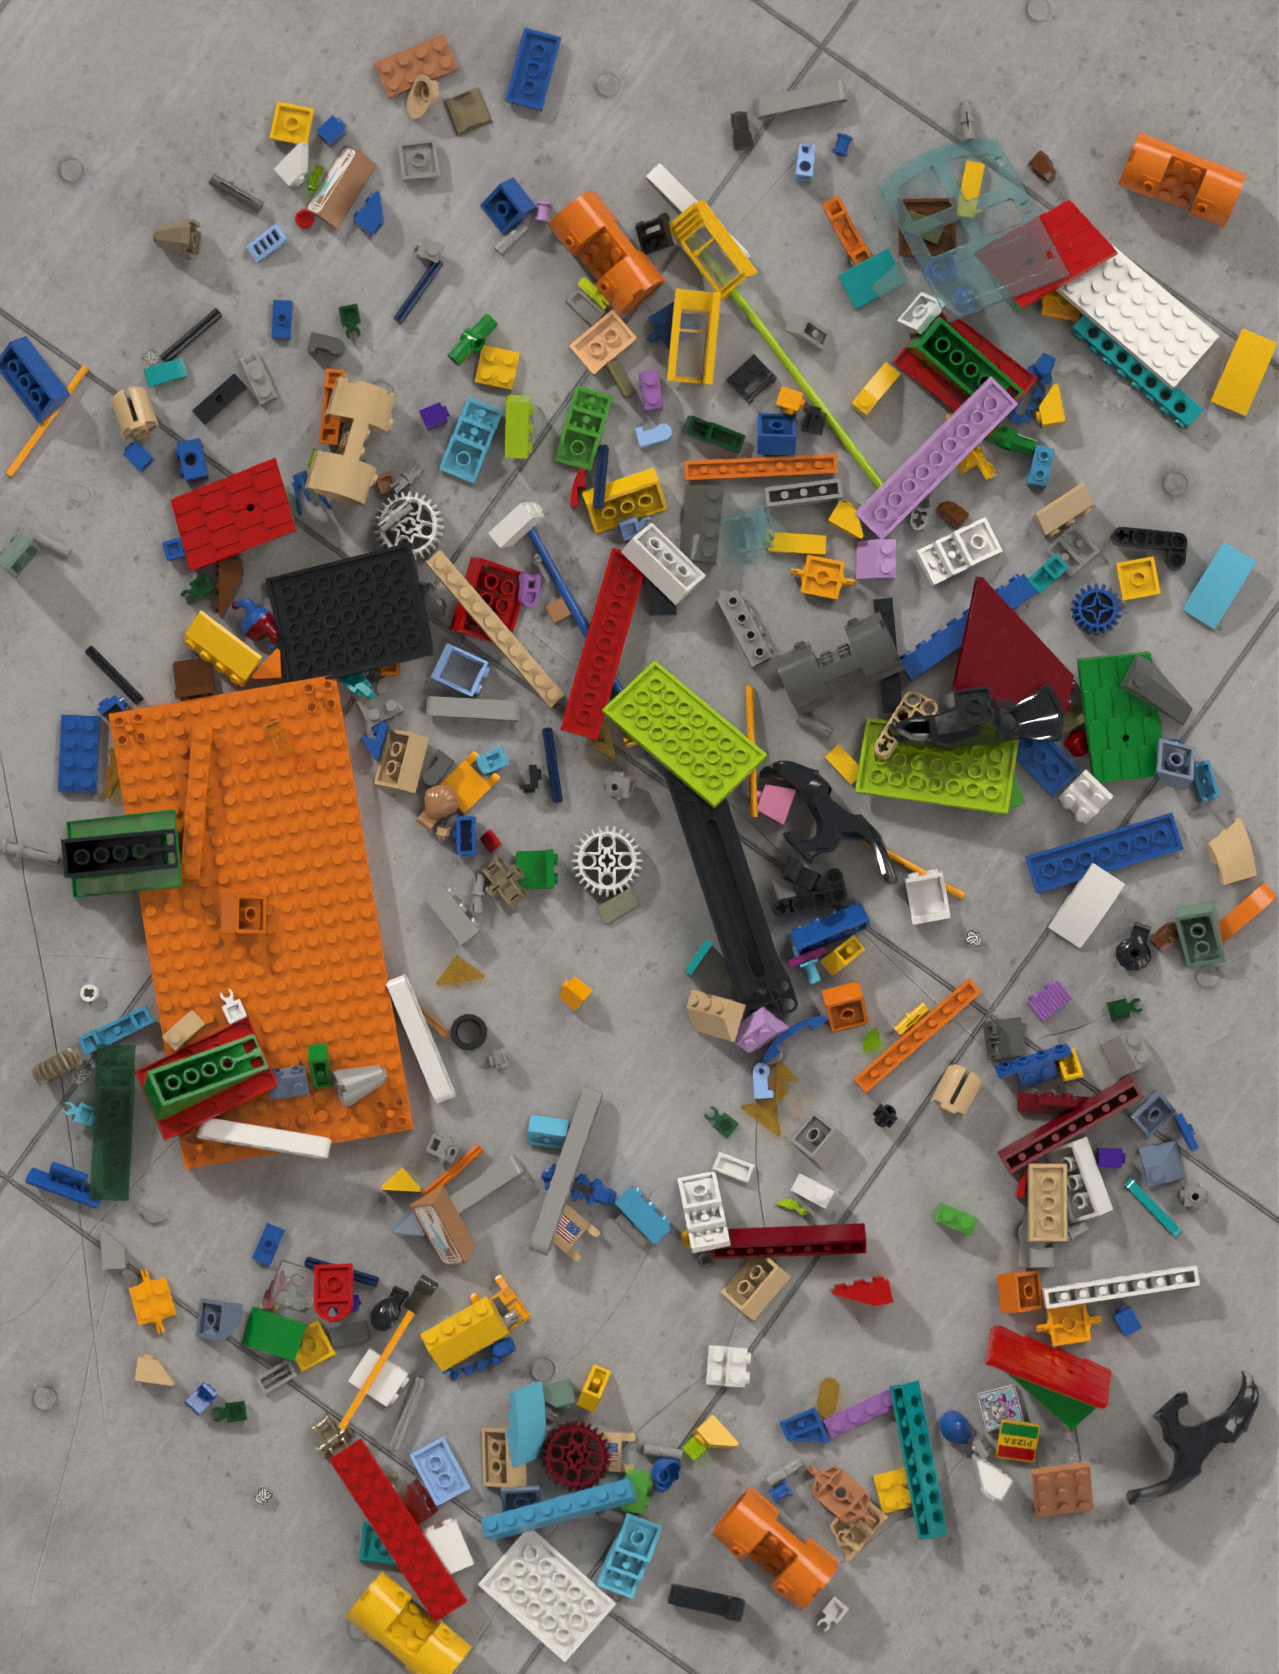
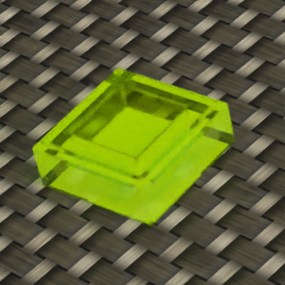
M693 1435L681 1448L695 1462L708 1448L699 1445Z

